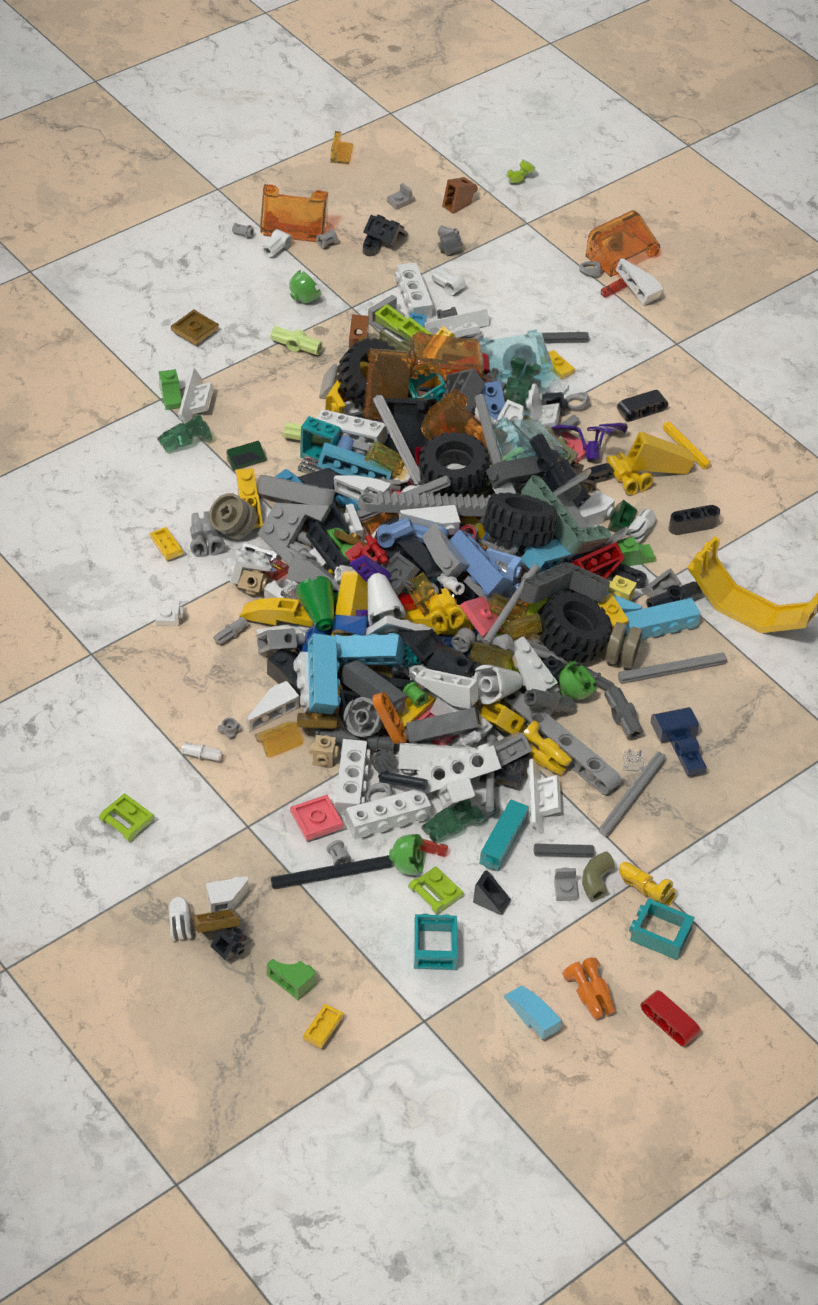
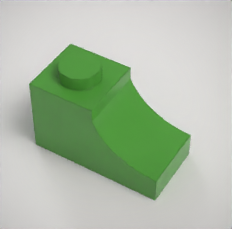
M176 369L159 371V388L165 410L179 409L182 398Z
M634 537L617 541L625 557L620 564L634 566L655 562V555L650 544H639Z
M272 959L267 963V976L297 1000L302 998L316 985L315 970L302 961L295 964H283Z

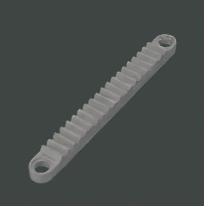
M379 491L377 494H361L358 507L366 512L400 513V510L455 505L460 516L485 517L487 503L491 495L487 498H484V495H481L479 498L474 495L471 498L469 494L465 497L462 494H459L458 497L455 494L448 497L447 493L444 496H441L440 493L436 496L430 493L427 496L425 492L422 495H419L418 492L414 495L408 492L405 495L404 492L397 494L394 491L390 494L389 491H386L383 494L382 491Z

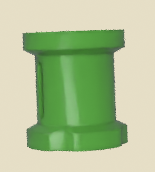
M416 682L407 684L403 690V693L413 701L415 707L423 706L428 700L429 695L426 692H422Z

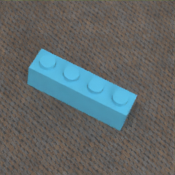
M326 442L317 465L324 469L331 468L342 475L378 479L382 477L390 479L393 468L392 464Z
M552 539L546 546L527 547L524 550L525 554L522 556V561L529 569L533 564L538 565L539 570L536 574H539L561 563H572L581 558L584 553L572 554L564 548L558 539Z
M692 598L627 612L625 615L629 620V624L627 625L626 637L633 626L643 629L641 640L684 629H692L699 625L701 613Z
M313 633L308 641L309 712L332 715L340 705V696H338L340 679L337 678L339 661H337L339 645L336 644V636Z
M353 634L352 636L334 635L336 636V644L339 645L337 654L339 666H344L355 660H359L364 665H397L403 662L405 642L398 634H370L369 636Z

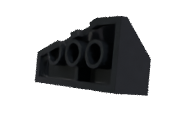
M281 649L267 659V675L278 684L287 681L299 695L300 701L301 692L297 687L298 676L297 671L294 670V660L298 657V654Z

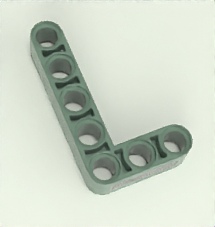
M531 476L521 490L523 495L539 498L556 508L558 519L554 535L568 552L580 554L597 551L611 537L610 531L604 526L580 528L540 477Z

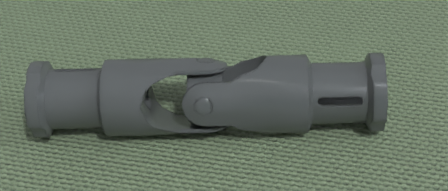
M316 728L315 738L316 735L336 737V746H342L343 739L361 740L360 736L353 735L351 732L340 728ZM377 733L366 737L368 740L367 749L377 751L378 749L391 750L394 753L395 744L391 737L380 736Z

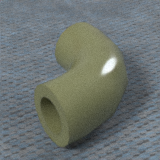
M607 851L590 859L583 870L582 885L586 896L591 902L601 899L607 893V888L602 879L606 873L613 871L615 868L614 860Z

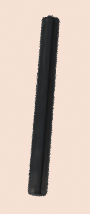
M389 855L272 876L270 879L271 886L275 889L388 868L392 866V861Z

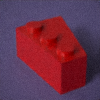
M617 542L575 560L572 564L607 579L625 557Z

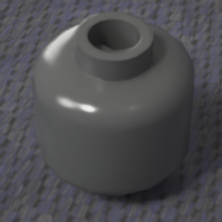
M451 231L440 236V242L438 243L440 252L444 251L446 255H451L461 250L463 244L459 234Z

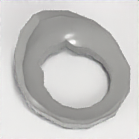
M587 261L579 265V270L588 275L600 277L602 265L597 261ZM586 265H596V266L593 267V268H592V267H590V268L584 267V266H586Z
M586 392L571 394L565 398L568 402L572 399L583 401L578 406H572L568 403V409L581 410L590 405V398Z
M508 634L493 638L489 644L490 650L500 654H511L515 647L513 639Z
M376 783L366 790L364 797L367 803L370 802V793L376 789H384L386 791L384 798L394 795V792L389 784Z

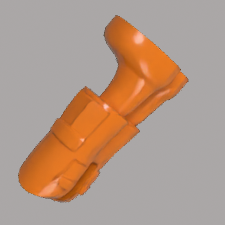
M587 958L582 962V965L578 961L568 966L562 975L566 981L575 980L578 983L579 987L576 992L581 1002L586 1005L590 1014L596 1020L602 1018V1010L606 1015L615 1013V1008L605 979L598 975L600 962L597 958ZM585 974L589 976L591 982L587 981Z

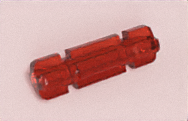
M620 278L602 288L600 294L603 297H608L626 287L627 284Z
M422 839L424 845H420L421 851L431 854L436 852L438 853L437 855L443 857L447 855V845L441 843L437 845V842Z

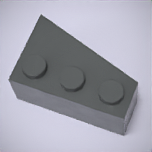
M474 368L446 374L448 382L444 386L446 393L443 394L441 408L452 423L463 422L469 417L475 405L474 398L476 395L481 394L485 385Z

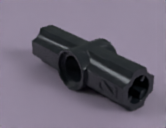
M543 433L529 439L538 457L537 466L541 471L547 473L555 489L569 482L559 464L561 461L560 454L550 448Z
M694 581L682 586L671 585L666 592L648 598L646 605L649 608L688 598L695 599L702 595V590L697 582Z

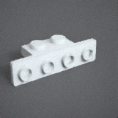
M481 309L424 323L425 329L429 331L431 328L437 327L440 330L444 326L455 335L452 341L458 340L462 336L472 337L475 333L480 332V327L489 325L488 310Z
M195 368L190 370L181 407L178 412L180 420L186 426H190L193 414L208 411L214 390L212 382L201 384L202 378Z
M529 759L527 772L530 778L528 789L531 794L529 806L532 814L529 816L531 826L535 827L539 833H542L543 816L561 812L560 780L557 775L541 779L539 766L534 759Z

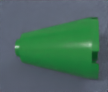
M317 576L315 580H311V578L305 579L296 587V596L315 627L322 631L329 630L334 624V591L332 581L324 576Z

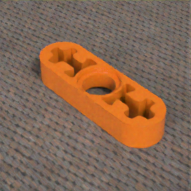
M385 692L373 695L374 708L393 743L397 745L406 742L405 727L388 695Z

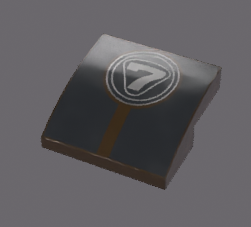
M526 753L502 766L501 769L495 770L494 786L498 787L502 783L518 788L531 754ZM486 774L481 775L479 782L486 783Z

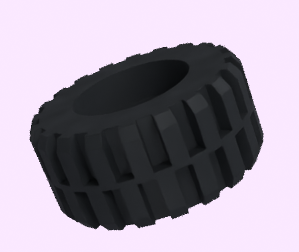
M369 338L357 341L340 359L337 367V373H339L337 380L341 382L340 388L346 392L345 396L347 398L350 397L354 404L357 405L359 403L363 408L370 406V409H376L373 398L376 395H382L383 398H396L403 390L407 381V370L404 369L406 363L402 361V355L400 352L397 353L395 351L396 348L394 346L387 345L388 342L384 340L380 342L377 338H373L371 341ZM360 362H369L377 366L383 374L384 385H375L367 381L361 373Z
M445 432L441 436L436 435L421 450L420 480L422 484H426L443 476H448L451 480V485L433 492V495L440 493L441 496H444L447 493L448 497L452 494H455L456 497L462 494L465 497L469 494L472 497L474 493H479L486 486L489 479L486 473L490 464L488 449L480 440L477 441L476 437L468 436L467 433L451 432L447 434ZM447 463H461L466 465V467L461 469H449L442 465H445Z
M511 492L498 493L491 496L488 500L483 526L489 535L495 536L496 539L519 546L524 545L525 547L546 546L553 539L558 513L553 505H549L548 502L542 501L539 498Z
M565 591L552 595L537 617L536 629L542 643H545L546 647L552 650L556 656H561L567 661L572 660L577 663L580 661L585 663L599 656L612 634V623L610 622L609 615L605 614L603 607H600L595 600L592 601L589 599L590 597L580 595L578 592L571 593V591Z

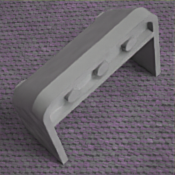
M590 468L570 479L569 482L553 492L580 528H587L589 526L572 500L580 494L581 489L578 483L588 478L591 473ZM627 526L611 535L603 547L624 538L628 531ZM586 552L581 557L586 556L592 552Z

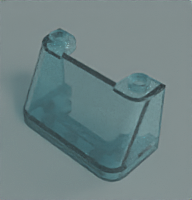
M537 330L527 331V334L493 340H489L488 337L478 339V343L474 344L475 354L486 353L489 355L490 372L492 368H497L499 373L495 378L499 381L529 375H545L553 371V365L542 333L537 332Z
M506 417L498 420V424L493 425L495 437L504 461L536 456L529 439L540 433H543L550 448L556 450L560 457L566 455L564 446L538 420L533 418L508 420Z

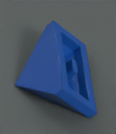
M335 615L332 634H358L365 636L368 617Z

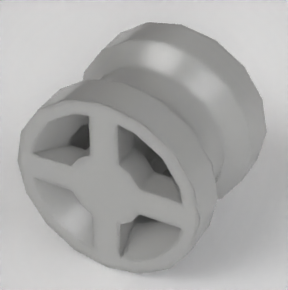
M461 628L457 635L452 638L451 642L457 651L466 652L470 645L475 642L476 637L470 629Z

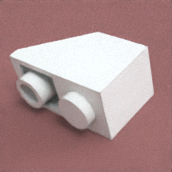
M247 876L206 883V896L210 912L231 908L234 910L248 893Z

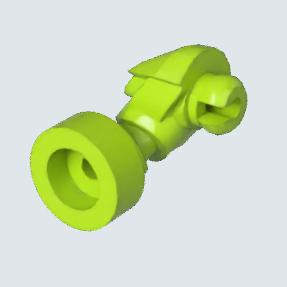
M522 159L519 164L521 169L519 171L508 170L506 177L510 178V183H520L524 180L525 176L533 173L536 167Z

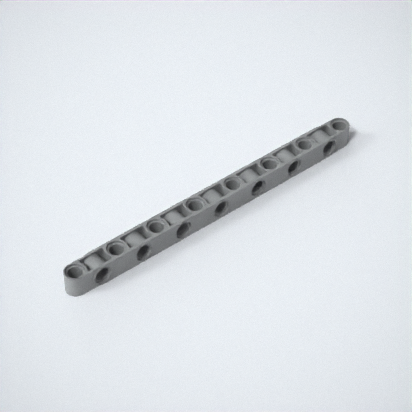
M437 634L438 636H452V635ZM519 690L501 699L502 702L499 704L524 718L525 722L523 724L526 727L534 720L540 724L539 735L544 740L551 738L571 757L572 761L569 767L601 793L608 794L621 784L622 778L614 768L550 715L539 708L527 706L524 703V694Z

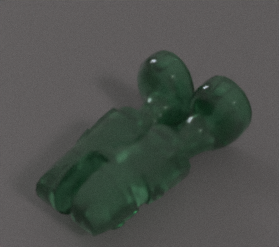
M519 357L511 358L510 365L513 374L507 380L505 403L507 400L513 402L514 396L517 395L515 403L524 405L526 398L529 396V390L532 387L530 380L533 376L541 373V366L535 363H529L525 366L526 362L524 359ZM524 369V375L521 381L519 377L522 370Z
M197 414L187 423H179L170 430L164 431L157 440L163 446V449L169 452L192 444L193 438L201 436L206 442L211 441L213 438L206 421H203L202 416Z
M469 798L459 801L452 810L446 807L436 813L433 818L422 825L421 829L435 843L462 832L463 826L481 823L484 817L478 806L474 805L471 807Z

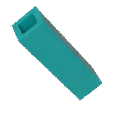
M510 799L481 850L479 864L488 869L499 871L528 818L529 806Z

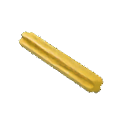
M670 421L663 424V430L681 447L689 449L694 460L703 469L710 467L711 461Z

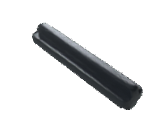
M383 771L378 775L380 783L422 791L429 788L427 779Z

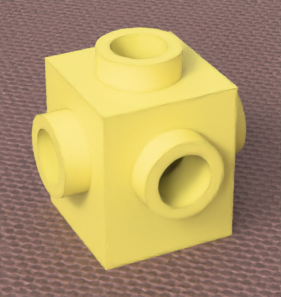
M616 575L613 581H610L608 592L631 601L635 595L637 583Z

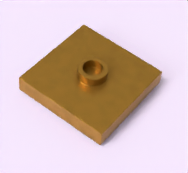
M194 309L171 325V331L194 345L199 344L219 329L218 323Z
M336 529L333 534L334 537L351 545H356L360 542L364 547L367 544L361 541V536L353 532L349 535Z
M298 713L297 726L335 729L337 727V714Z
M232 908L192 916V923L198 933L240 926L239 917Z

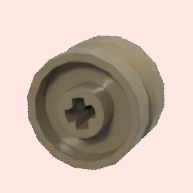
M226 493L219 496L210 508L209 521L212 527L233 540L246 537L256 524L257 514L253 505L234 493Z
M616 622L608 641L605 662L616 664L622 654V667L632 669L641 643L643 629L633 626L626 637L627 625Z

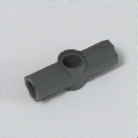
M610 687L605 691L604 696L611 707L614 722L620 724L627 739L631 741L637 740L643 735V729L636 718V710L633 703H628L620 687Z
M532 688L524 693V703L527 706L539 708L547 714H552L553 711L564 714L572 713L575 708L574 700L571 697L560 695L550 688H547L546 691Z

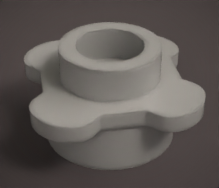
M225 718L222 721V725L218 726V731L226 734L228 738L234 737V734L241 730V725L237 724L234 718Z

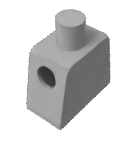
M295 629L266 630L256 635L258 654L274 653L281 649L290 651L297 648V645L305 643L304 634H296Z

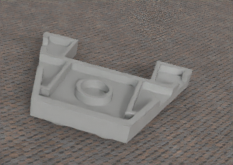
M275 503L258 535L290 565L291 557L294 556L289 552L290 544L295 540L306 518L308 517L323 524L331 509L323 505Z

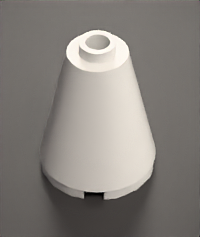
M380 573L373 574L368 579L369 625H373L388 615L394 616L397 619L406 618V611L387 577Z
M489 664L477 667L474 676L471 677L478 679V699L483 704L495 703L521 688L523 682L518 672Z

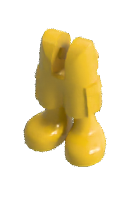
M620 452L616 456H608L606 461L615 470L613 474L617 481L623 483V490L626 494L633 496L638 490L644 492L653 483L654 478L650 473L646 472L639 475V470H631L626 459L627 456L624 453Z
M447 588L441 589L442 594L437 595L436 590L430 591L428 608L431 627L438 631H446L447 621L445 615L448 616L452 629L459 627L465 619V613L461 607H458L450 591Z
M534 720L523 732L532 749L528 753L533 756L536 763L547 768L552 773L562 776L566 771L565 766H569L572 759L551 738L544 740L539 735L540 724ZM531 742L539 746V749L534 747Z
M622 862L619 865V873L627 885L636 888L644 896H649L652 900L669 906L674 901L677 890L673 888V881L670 879H664L657 885L653 880V876L633 864Z

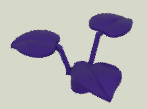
M606 423L588 427L587 431H596L595 441H588L587 445L581 428L577 426L556 425L551 427V429H565L578 432L583 449H586V459L596 460L600 459L604 433L610 434L611 432H616L617 429L625 433L628 429V424Z

